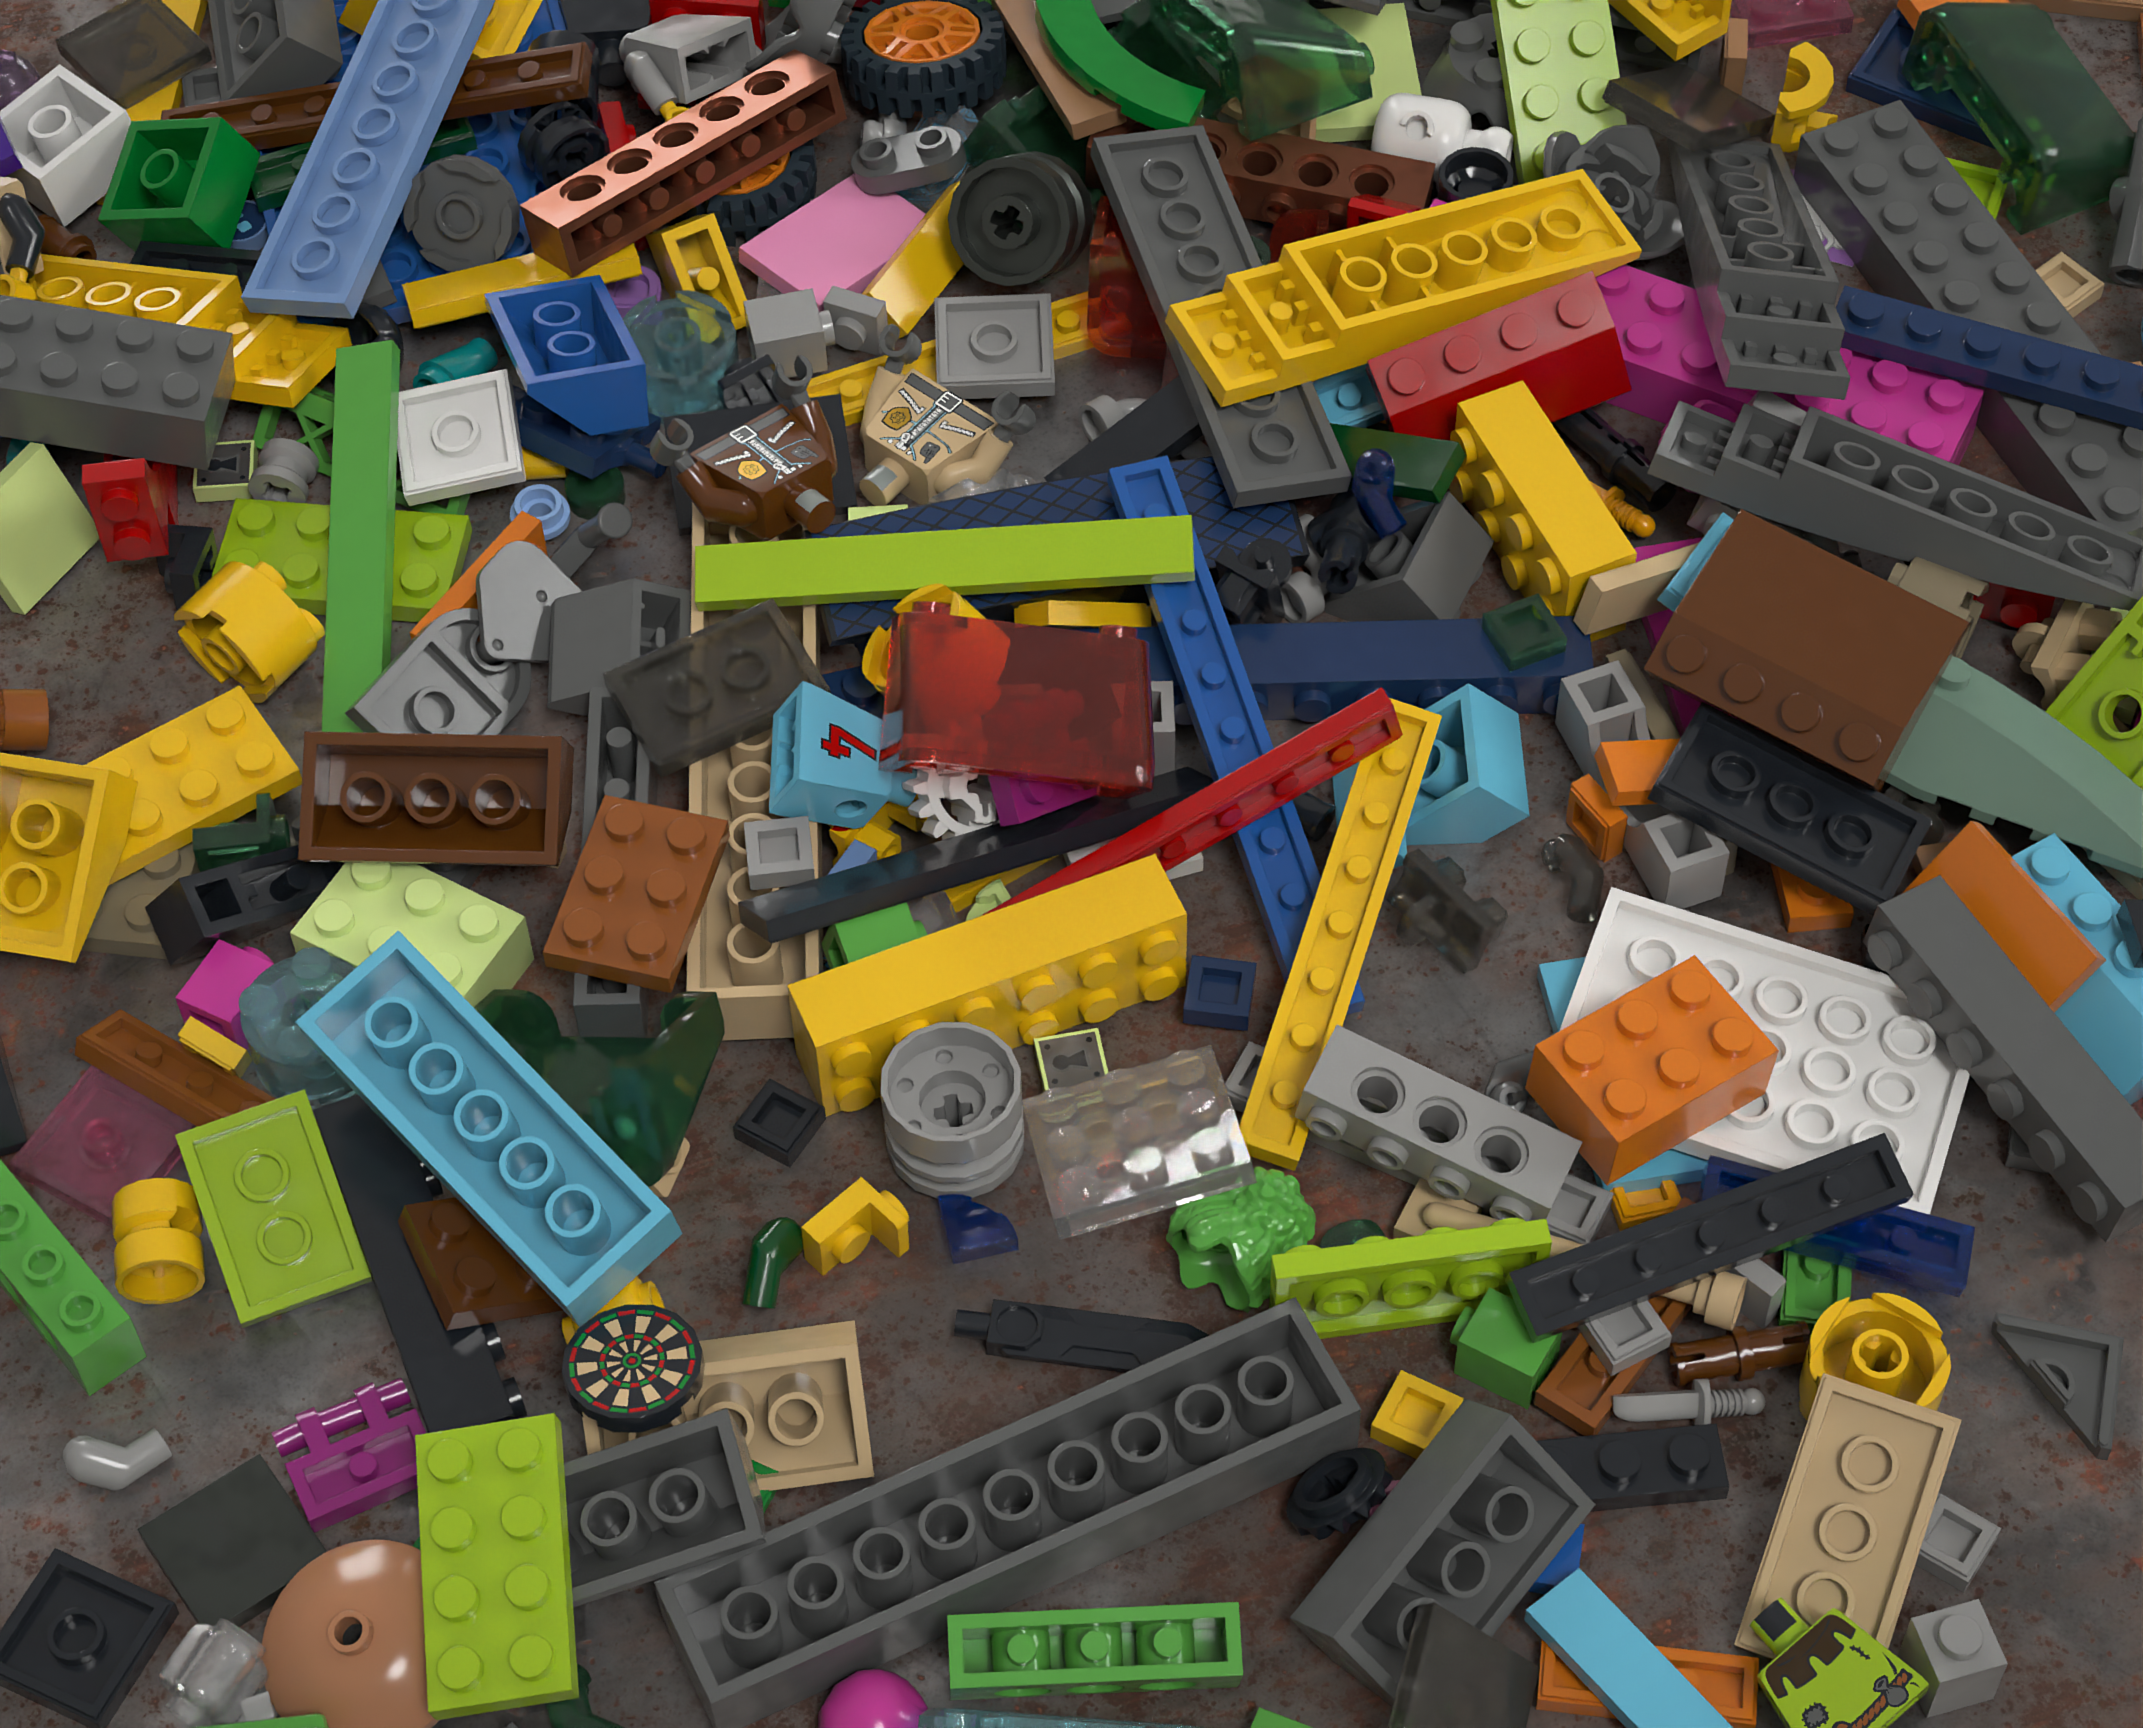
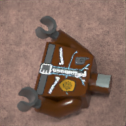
M797 355L794 362V369L800 381L788 379L780 363L777 364L773 373L771 383L774 392L783 399L791 400L794 406L793 409L789 410L786 406L780 404L690 454L687 451L693 442V431L681 419H673L667 427V435L674 444L667 441L665 435L659 430L652 438L650 454L653 460L658 464L675 466L679 474L675 478L701 515L709 522L741 527L761 539H772L799 523L811 533H820L832 523L836 513L835 505L832 503L834 500L832 479L838 472V462L833 435L817 399L811 401L806 390L813 374L812 365L806 357Z

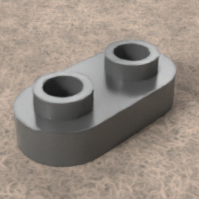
M929 126L915 132L867 141L853 155L851 167L858 187L868 194L879 195L947 180L963 169L967 157L961 137L957 131L948 127Z

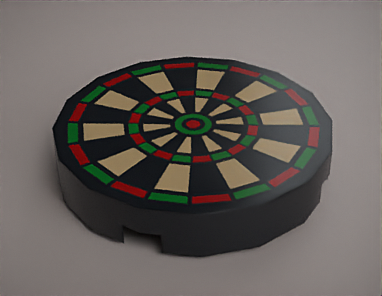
M623 1305L597 1314L577 1329L564 1350L562 1376L570 1403L582 1417L584 1413L587 1417L596 1420L598 1427L611 1432L642 1433L669 1424L682 1414L681 1407L690 1400L692 1395L695 1400L703 1385L705 1363L703 1351L694 1328L677 1313L655 1305Z

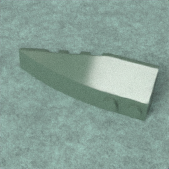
M1953 656L1885 782L1914 798L1934 805L1937 797L1940 796L1971 807L1970 818L1993 825L1996 817L2025 826L2032 829L2029 839L2038 842L2055 833L2064 844L2072 843L2086 848L2089 860L2143 879V790L2100 752L2048 713L1992 677L1971 667L1962 659Z

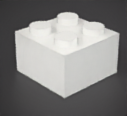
M59 64L0 111V117L23 165L21 169L6 177L17 178L23 184L26 199L65 227L107 194L131 119L125 109Z

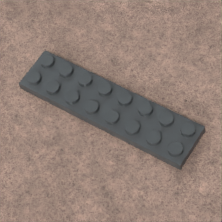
M1203 125L1093 138L1090 155L1233 508L1347 492L1352 475L1312 381L1220 407L1165 322L1170 305L1222 292L1228 274L1263 266Z

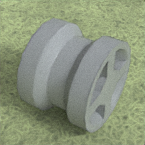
M274 438L265 442L258 457L260 467L253 471L248 483L249 493L255 500L306 503L309 495L307 484L314 480L319 469V460L315 453L304 444L292 439Z

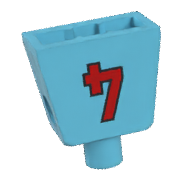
M802 681L773 715L769 813L790 818L808 816L809 821L853 829L861 828L870 821L887 801L903 807H908L912 803L917 793L904 790L902 783L909 779H915L917 771L892 762L893 729L888 722L811 683Z

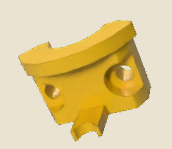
M1808 42L1791 48L1783 92H1780L1771 143L1780 144L1783 152L1790 153L1798 150L1802 134L1836 123L1838 115L1817 112L1819 108L1826 104L1833 90V67L1825 54Z

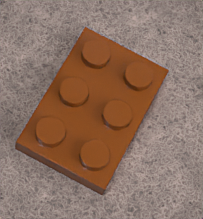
M604 795L543 950L545 966L672 993L730 837L728 820Z

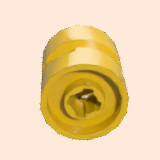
M152 1178L126 1185L115 1193L112 1201L113 1236L117 1243L114 1250V1275L118 1293L128 1300L142 1304H167L192 1297L200 1291L205 1282L204 1247L201 1239H199L203 1231L202 1212L193 1186L177 1179Z

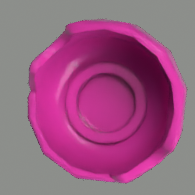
M878 1668L856 1671L835 1684L818 1713V1728H930V1715L923 1697L908 1680L896 1673Z

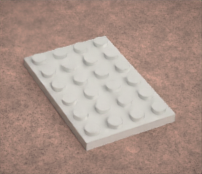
M1611 887L1559 1031L1695 955L1777 1047L1779 1052L1764 1095L1692 1135L1671 1149L1764 1178L1885 1133L1914 1195L1907 1203L1875 1215L1923 1231L1930 1215L1970 1074L1967 1070L1961 1069L1954 1063L1949 1055L1946 1044L1926 1020H1922L1913 1012L1908 1003L1907 996L1891 976Z

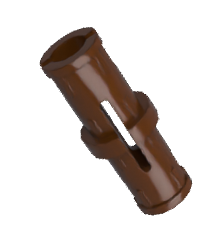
M1804 1320L1795 1321L1793 1324L1747 1331L1742 1325L1734 1327L1732 1331L1726 1330V1335L1684 1343H1670V1346L1667 1348L1669 1367L1677 1366V1371L1671 1372L1673 1382L1676 1387H1681L1688 1383H1693L1694 1379L1708 1378V1380L1733 1375L1739 1382L1753 1379L1756 1371L1803 1364L1809 1341H1803V1336H1808L1810 1330Z

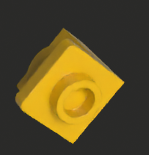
M860 1177L801 1227L805 1260L824 1276L839 1262L845 1264L854 1260L865 1249L871 1235L875 1236L896 1257L900 1258L909 1250V1215L901 1202L887 1190H882L878 1193L867 1181Z

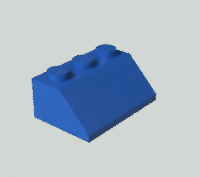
M600 275L484 294L485 305L527 395L590 436L598 434L618 435L632 428L649 426L646 364Z

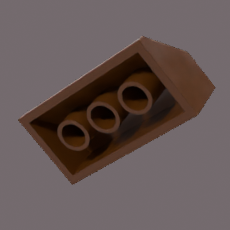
M304 731L298 860L307 862L559 866L572 811L574 748L562 736Z

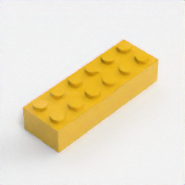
M1156 854L794 982L787 985L796 1056L818 1104L825 1107L827 1117L840 1111L852 1112L860 1110L869 1105L874 1099L881 1097L882 1068L893 1047L913 1031L938 1022H968L992 1031L1013 1049L1024 1044L1034 1045L1035 1038L1052 1036L1057 1032L1085 1022L1097 1023L1104 1021L1120 1009L1145 1000L1158 1001L1164 999L1176 989L1186 986L1187 913Z

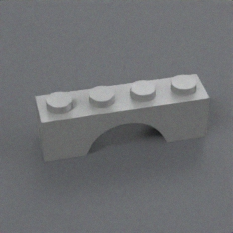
M1619 660L1561 678L1555 725L1584 776L1589 773L1607 793L1594 755L1600 742L1650 740L1646 707ZM1659 804L1619 806L1628 816L1623 845L1655 901L1684 909L1721 896L1730 852L1720 836Z

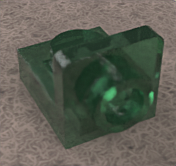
M270 792L258 793L256 795L257 822L243 824L226 822L214 827L193 829V852L200 872L291 847L287 815H276Z

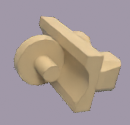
M2065 599L2055 619L2045 618L2041 624L2026 623L2020 626L2012 640V646L2016 654L2022 659L2020 668L2028 674H2033L2042 683L2045 694L2041 700V705L2044 710L2048 709L2092 657L2090 655L2091 651H2097L2123 620L2120 612L2094 608L2093 604Z

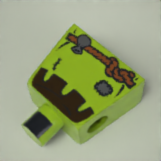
M1780 1597L1763 1610L1749 1625L1776 1655V1658L1757 1675V1682L1786 1728H1888L1928 1691L1929 1684L1919 1673L1835 1608L1829 1610L1809 1628L1787 1602Z

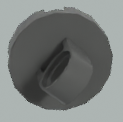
M455 154L435 160L412 179V188L404 204V224L407 232L413 231L416 241L423 248L419 252L427 261L446 271L455 272L496 262L511 249L520 228V206L512 185L496 167L478 157Z

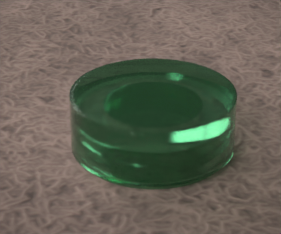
M616 467L606 470L594 479H590L573 470L566 477L564 487L569 508L580 518L586 520L593 518L608 503L616 502L623 505L625 503L626 490L624 478Z

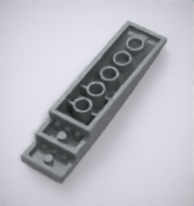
M1669 131L1667 145L1687 254L1706 329L1725 387L1845 400L1850 382V375L1840 354L1845 328L1834 305L1840 282L1780 144Z
M1679 401L1647 474L1682 488L1794 528L1908 562H1912L1915 557H1919L1978 580L2128 611L2143 596L2142 539L1812 406L1809 407L1800 426L1745 403L1736 423Z

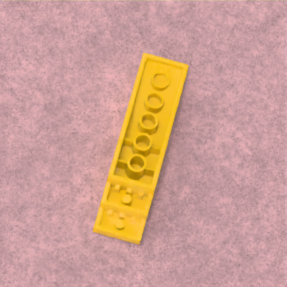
M1583 169L1285 244L1283 245L1278 262L1228 274L1222 292L1170 305L1165 322L1220 407H1224L1367 364L1369 359L1593 270L1595 277L1638 259L1642 249Z
M41 254L44 271L35 274L33 278L26 281L35 291V301L233 333L235 384L230 397L232 400L294 408L336 366V349L352 346L348 328L300 323L297 321L296 315L250 312L241 298L242 290L238 276Z

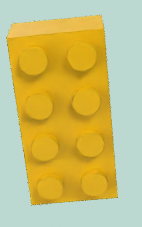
M1523 380L1457 404L1455 430L1451 431L1450 440L1459 442L1466 457L1449 486L1451 494L1460 504L1465 503L1477 523L1494 540L1492 547L1501 560L1504 577L1513 590L1519 589L1529 604L1531 617L1575 616L1590 576L1635 563L1637 552ZM1626 623L1591 633V642L1625 630Z

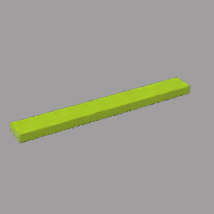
M1192 515L695 546V604L698 611L903 599L919 588L936 583L946 585L950 590L960 595L1195 581Z

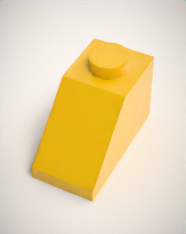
M714 213L697 215L646 235L664 286L700 343L708 342L746 326L743 301H747Z

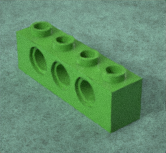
M0 1159V1286L90 1397L146 1358V1353L131 1317Z
M1239 1602L947 1615L950 1701L1235 1688L1239 1686L1243 1677Z

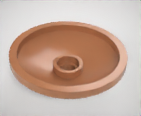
M375 1539L352 1542L320 1555L302 1568L289 1581L273 1605L265 1626L261 1646V1667L265 1688L269 1692L275 1710L281 1717L319 1713L325 1716L328 1728H432L439 1721L435 1720L428 1713L421 1550L390 1540ZM361 1624L362 1634L359 1640L354 1644L344 1645L343 1635L346 1629L351 1625Z

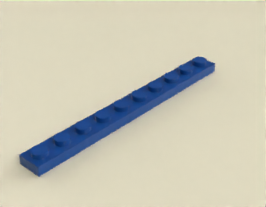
M1168 456L1108 470L1107 483L1120 519L1189 515ZM1193 527L1195 581L1143 585L1213 782H1216L1274 749ZM1293 800L1232 834L1285 984L1321 879ZM1358 979L1346 1015L1363 1010L1365 998Z

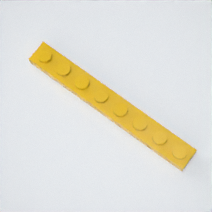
M1392 698L1389 699L1393 703L1403 735L1398 740L1359 761L1231 1149L1293 1171L1296 1170L1309 1132L1305 1122L1294 1116L1303 1089L1336 1025L1343 1026L1442 715Z

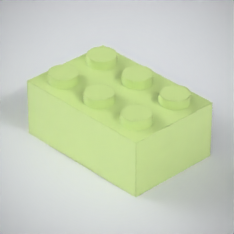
M346 862L290 932L302 975L332 990L399 930L486 1021L490 1019L534 960L525 916L418 864Z

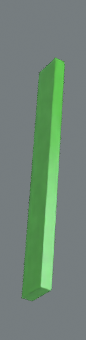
M393 340L336 349L322 732H363L345 712L391 663L400 349Z

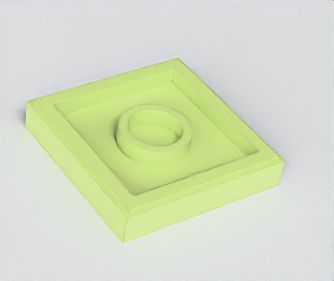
M30 442L0 472V595L12 612L26 615L100 539L93 518L44 444Z

